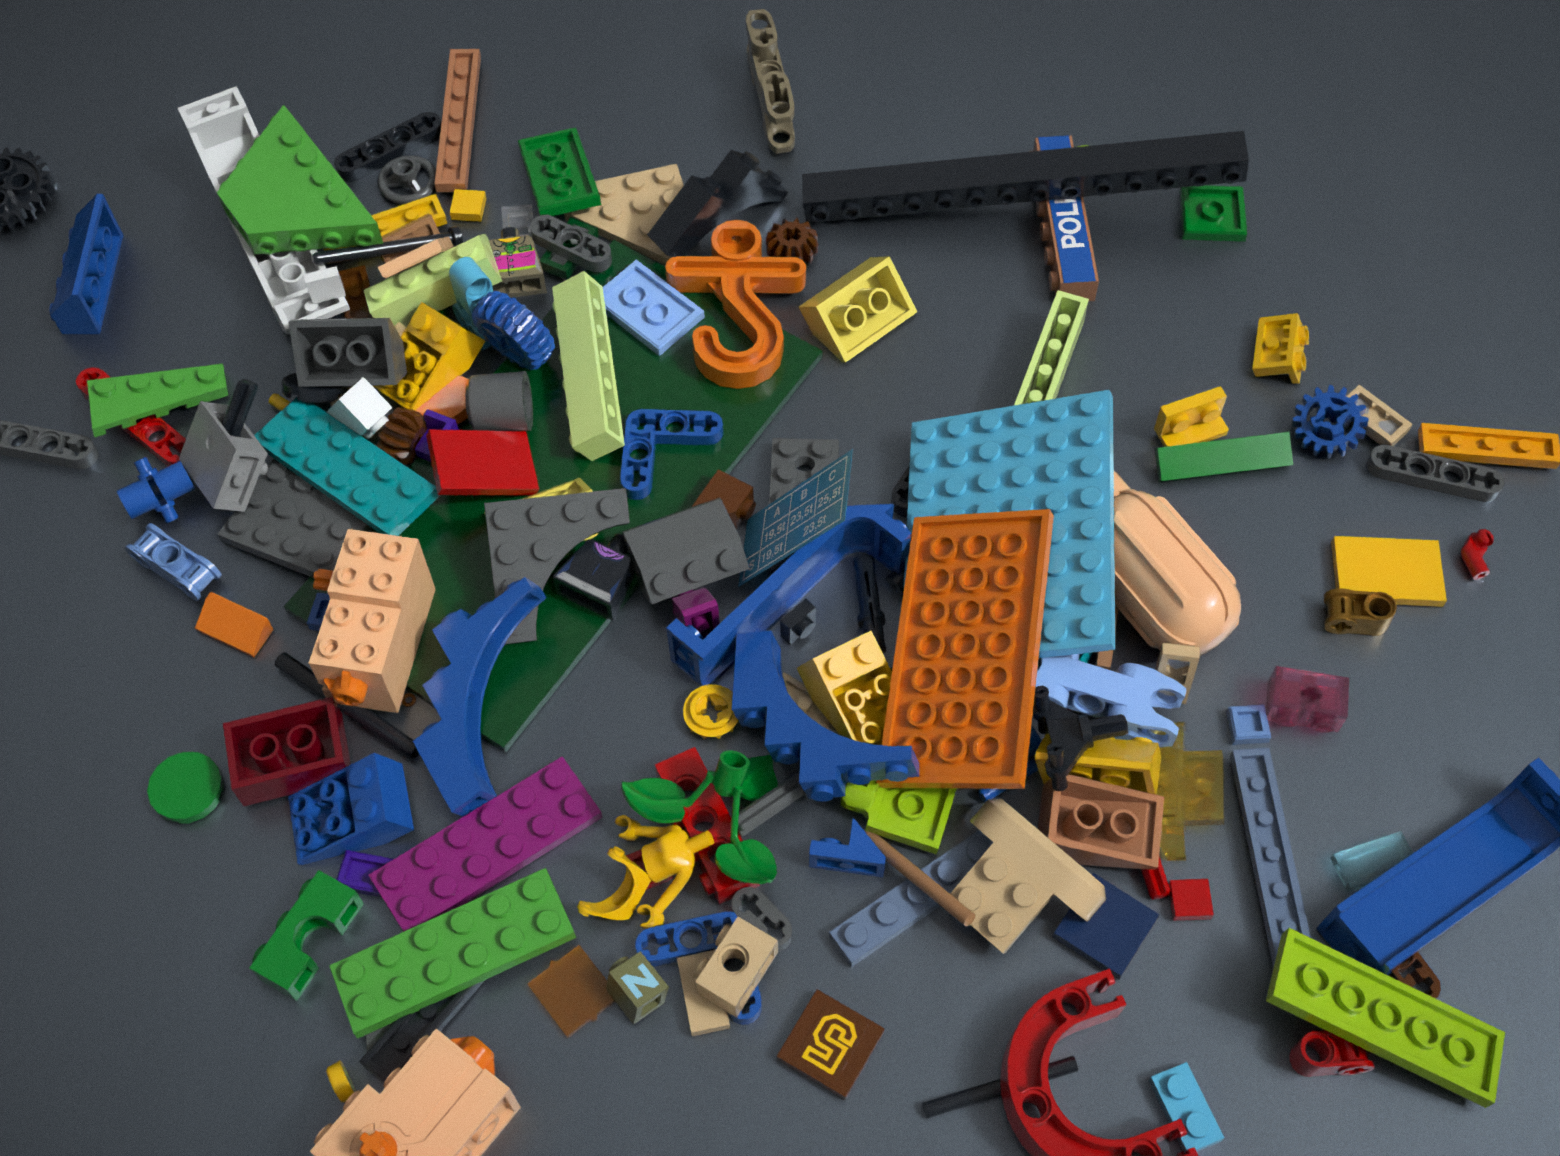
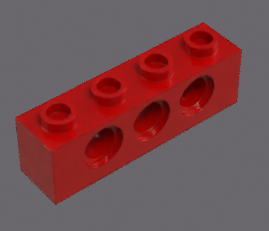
M696 747L655 764L657 778L670 780L680 786L683 791H695L706 778L708 772ZM710 783L692 806L683 807L685 811L684 818L679 822L672 823V825L680 826L688 834L689 838L704 832L694 828L698 823L706 821L713 825L708 831L713 836L714 844L694 853L695 862L698 861L703 871L699 875V879L707 896L714 894L720 905L731 900L734 894L741 888H756L760 884L734 880L725 875L718 868L717 864L710 860L720 845L732 844L730 841L731 816L721 796L715 791L713 783ZM738 835L739 841H743L741 836Z

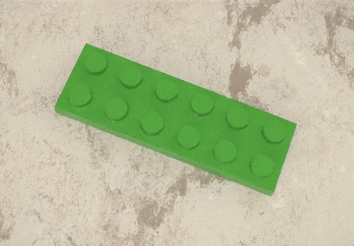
M544 868L329 966L352 1031L358 1039L393 1023L398 1018L415 1013L423 1007L441 1001L577 937L549 873Z

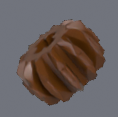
M797 217L793 222H788L784 218L781 225L773 223L771 232H767L768 257H796L803 260L805 264L811 265L813 257L817 256L818 235L815 229H811L809 221L800 224Z
M397 407L393 413L388 415L389 421L383 425L377 447L403 465H410L414 459L418 458L414 449L426 432L427 426L424 416L420 412Z

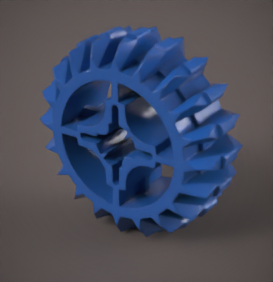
M498 291L489 292L478 301L471 314L474 325L478 328V332L485 337V341L489 342L493 349L499 351L502 356L507 357L511 363H517L519 367L537 370L546 363L555 349L554 338L550 335L549 329L543 325V321L538 319L534 312L528 310L525 304L522 305L516 298H510L506 293Z

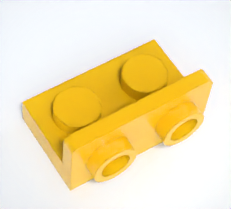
M1298 313L1259 318L1252 367L1255 377L1289 374L1292 384L1300 383L1301 371L1306 370L1304 345L1309 344V331L1307 326L1302 325Z
M1221 386L1160 406L1154 430L1164 447L1208 442L1227 435L1229 429L1221 417L1227 395Z

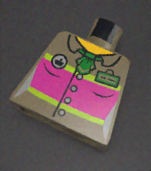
M506 227L500 233L501 239L489 240L502 282L492 286L493 291L506 293L510 298L547 293L543 269L531 236H520L518 229Z

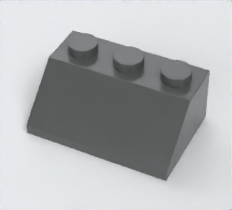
M390 318L300 319L289 321L298 387L354 386L363 377L371 385H397L407 374L403 340Z
M716 498L622 531L630 558L633 560L634 571L642 596L650 604L749 569L740 536L721 498Z

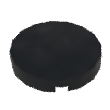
M296 373L283 377L281 381L282 393L285 397L290 399L292 394L297 395V399L305 403L332 402L338 399V394L342 393L343 396L349 390V386L298 387Z

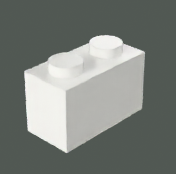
M363 377L338 399L327 413L368 440L389 421L385 414L392 407Z

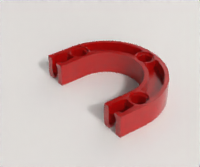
M1110 968L1067 983L1045 994L1026 1012L1007 1044L1001 1066L1000 1085L1002 1101L1008 1121L1016 1137L1031 1156H1131L1134 1152L1142 1156H1163L1157 1143L1165 1139L1172 1142L1178 1137L1181 1138L1187 1135V1130L1182 1120L1178 1119L1126 1139L1096 1137L1074 1125L1062 1113L1054 1100L1048 1078L1049 1058L1053 1047L1060 1040L1073 1033L1117 1018L1127 1005L1122 995L1116 996L1113 1001L1106 1004L1094 1006L1091 1003L1088 994L1097 990L1099 993H1102L1108 987L1115 985V979ZM1061 1003H1071L1077 1009L1078 1015L1066 1013ZM1032 1103L1040 1112V1118H1031L1026 1115L1022 1104ZM1195 1147L1185 1153L1184 1151L1177 1153L1176 1156H1198Z

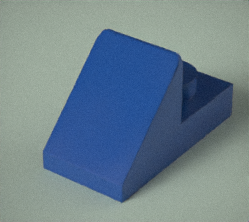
M854 818L852 820L849 845L842 844L841 841L833 838H822L820 841L811 840L809 851L810 868L884 878L886 857Z

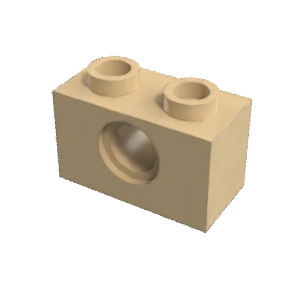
M740 917L736 918L732 926L725 925L716 939L715 945L718 947L710 959L707 957L703 958L694 973V978L697 979L695 981L697 994L736 1018L778 954L777 939ZM732 958H737L744 962V966L735 972L728 971L723 967L725 962Z

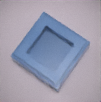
M1264 704L1228 707L1226 715L1232 745L1269 743L1271 733Z

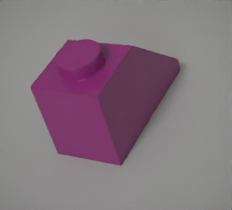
M705 587L698 590H690L679 594L678 597L672 598L675 619L677 618L685 626L692 625L699 631L703 639L720 624L717 601Z

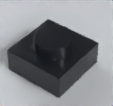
M804 599L780 620L781 637L789 645L798 638H806L815 628L816 607L810 601Z

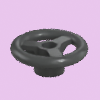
M407 155L395 158L388 162L378 175L377 185L379 191L386 199L398 204H406L427 197L435 190L436 168L430 161L419 156ZM421 167L429 174L428 183L424 188L417 182L416 177ZM402 186L403 188H409L414 194H396L389 187Z

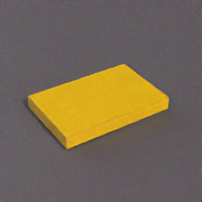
M1333 537L1331 547L1336 588L1384 592L1393 597L1396 605L1443 607L1447 602L1439 540Z

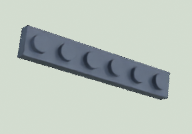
M1270 748L1233 750L1230 759L1274 968L1281 934L1288 928L1310 937Z
M978 830L921 870L951 893L993 844V841ZM906 879L831 930L829 938L848 964L853 967L940 907V905L910 880Z

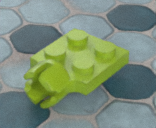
M876 780L864 785L846 783L845 796L841 797V806L864 815L867 819L865 831L937 854L957 788H881L876 783Z

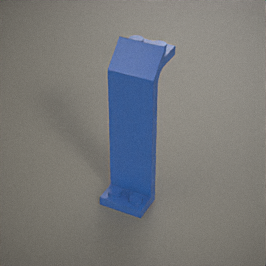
M894 504L847 506L845 521L797 550L704 639L696 628L692 625L685 626L676 618L666 627L671 661L700 686L714 684L735 663L737 634L769 631L847 555L856 552L867 553L889 570L899 573L905 568V559L909 555L911 533L902 521L893 519Z
M1538 757L1528 764L1504 790L1486 804L1338 904L1316 928L1317 931L1334 950L1388 975L1398 965L1524 876L1560 848V779Z

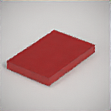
M429 429L426 438L438 495H534L539 491L526 431Z

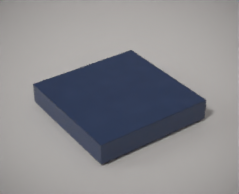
M1093 873L1092 876L1105 886L1106 901L1088 922L1070 908L1052 937L1101 969L1107 970L1110 968L1113 977L1119 980L1160 914Z

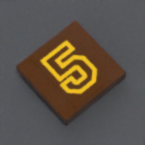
M816 989L779 1051L777 1060L846 1100L882 1038L885 1028Z

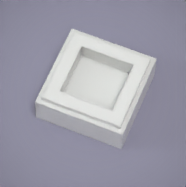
M337 266L303 274L313 304L346 296Z

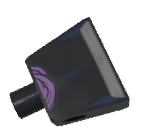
M615 534L608 545L594 539L587 540L554 574L553 580L557 594L614 622L635 574L633 560L626 555L628 549L623 535Z

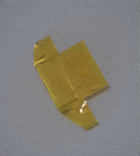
M1178 721L1173 722L1179 728L1173 746L1159 747L1161 764L1157 795L1164 796L1160 846L1167 861H1187L1185 846L1186 825H1225L1223 751H1186V722ZM1156 730V731L1154 732L1155 734H1159V735H1166V734H1167V733H1165V732L1158 731V730Z

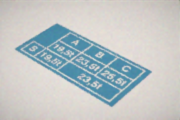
M853 449L747 520L743 549L749 569L740 572L738 587L845 521Z

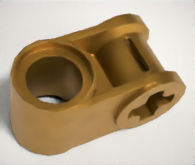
M1336 588L1324 594V603L1328 606V618L1324 621L1325 630L1333 634L1349 633L1380 636L1389 628L1397 610L1396 601L1393 597L1380 591L1368 592ZM1371 611L1378 612L1382 616H1376Z

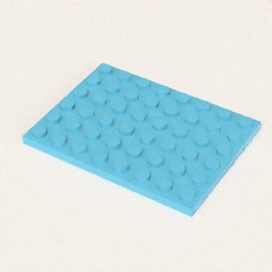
M1110 390L912 422L907 527L911 535L914 517L1050 509L1054 519L1039 658L1115 650L1113 396ZM907 556V558L905 559L904 584H905V577H906L908 556Z

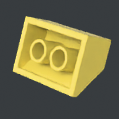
M890 256L870 257L799 306L812 334L843 363L849 361L917 313Z

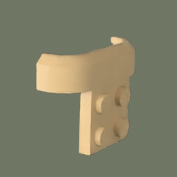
M988 799L970 820L975 827L993 841V844L950 894L975 913V919L970 925L1003 954L1007 952L1054 895L1087 922L1106 901L1105 886L1003 799Z

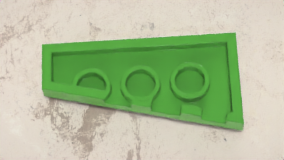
M223 364L87 380L94 437L105 435V429L121 425L123 429L137 425V419L153 414L156 418L169 415V411L182 405L188 409L199 405L200 401L210 402L228 396Z

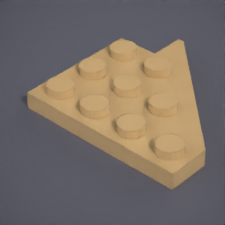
M677 164L595 181L602 205L564 213L566 221L571 217L598 228L600 236L611 241L616 240L634 251L666 265V262L672 257L666 256L647 234L684 186Z

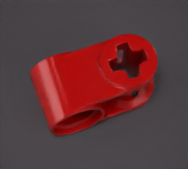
M1326 1030L1307 1033L1291 1048L1289 1053V1061L1292 1068L1298 1074L1305 1077L1337 1074L1343 1076L1357 1075L1372 1071L1375 1068L1373 1061L1368 1060L1365 1049ZM1305 1046L1313 1048L1318 1053L1320 1062L1313 1061L1307 1056Z

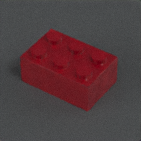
M333 696L223 723L231 789L243 806L292 795L351 765L343 715Z

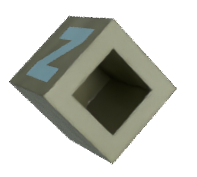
M640 951L630 959L627 956L620 958L610 967L605 989L634 1025L665 1003L669 986Z

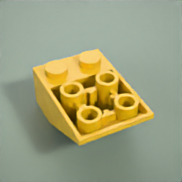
M421 302L401 335L407 374L397 385L372 386L402 407L416 410L457 376H461L471 367L485 340L446 315Z
M872 631L831 649L797 667V671L812 701L841 736L868 744L882 745L892 671Z

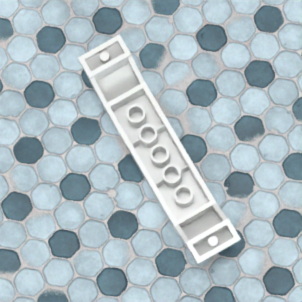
M237 86L178 108L216 195L222 182L227 180L236 168L238 161L246 155L252 147L254 140L259 137V133ZM229 220L284 333L290 334V320L328 319L350 310L345 297L313 304L303 274L326 269L324 264H313L312 255L317 252L316 249L255 254Z

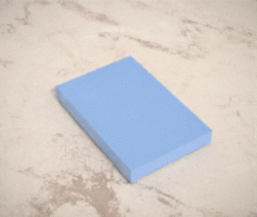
M635 260L603 286L606 315L659 356L705 318L704 310L638 260Z

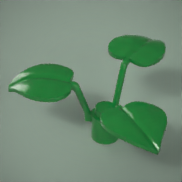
M733 750L722 752L716 770L708 771L706 778L688 798H685V793L680 786L667 779L645 778L634 782L622 781L621 790L629 806L642 817L657 823L681 821L685 815L683 807L692 806L709 784L713 783L714 789L719 795L724 797L733 796L730 833L732 844H722L717 848L715 862L718 868L728 877L741 882L765 884L767 882L772 883L775 880L777 866L770 850L757 840L747 839L740 842L738 839L740 796L750 801H756L778 786L771 755L747 758L744 754Z

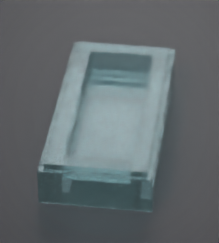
M1400 831L1334 853L1330 859L1346 891L1350 892L1365 887L1413 854V851L1404 834Z

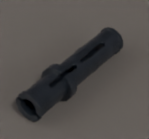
M862 554L853 559L860 610L857 622L863 634L872 631L884 654L887 651L883 631L886 619L885 614L880 609L874 565L875 559L872 555ZM866 581L868 584L869 597L867 596ZM870 612L872 614L873 629L871 627Z

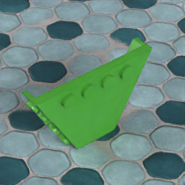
M285 105L281 107L276 115L272 116L268 126L254 140L252 147L238 161L234 171L226 181L222 182L217 192L226 216L255 254L383 244L377 222Z

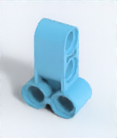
M463 257L454 262L449 270V277L457 302L452 305V309L461 326L485 340V337L478 332V328L474 325L471 314L478 301L489 292H493L492 283L473 258ZM485 341L481 350L483 351L492 345Z

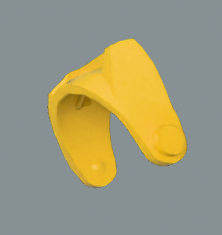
M616 846L609 848L607 854L612 859L626 865L624 881L614 894L601 902L579 901L577 905L578 912L586 917L593 915L611 920H628L652 879L643 869L628 859L622 849Z

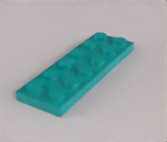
M297 397L254 435L269 456L381 534L399 536L440 496L435 485L315 404L299 401Z

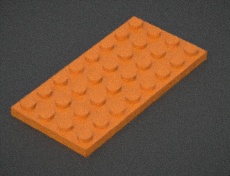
M1050 509L914 517L882 745L912 746L919 761V777H908L906 780L899 782L888 779L876 780V783L881 788L1025 789L1054 519Z

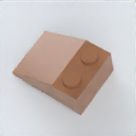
M1070 774L1066 776L1068 787L1064 791H1055L1052 788L1051 778L1043 785L1038 830L1079 865L1156 870L1158 868L1164 796Z

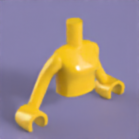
M626 815L618 816L615 819V824L621 827L628 826L627 830L624 833H620L618 837L627 841H635L639 836L658 838L656 841L642 846L641 850L645 869L649 877L658 883L676 875L654 906L643 904L637 908V913L640 915L650 914V919L646 923H642L640 927L647 929L663 925L664 910L680 893L691 877L693 867L695 866L694 853L713 845V836L707 830L689 838L688 834L678 825L662 827L642 826L638 821Z

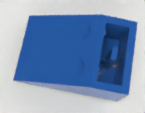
M372 753L288 796L297 863L299 865L344 855L346 850L360 851L384 845L414 830L403 764L376 753Z

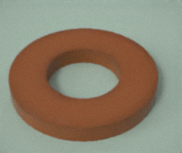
M407 693L403 696L402 704L404 706L410 707L415 704L416 697L414 694ZM411 697L412 701L407 703L405 701L406 698Z

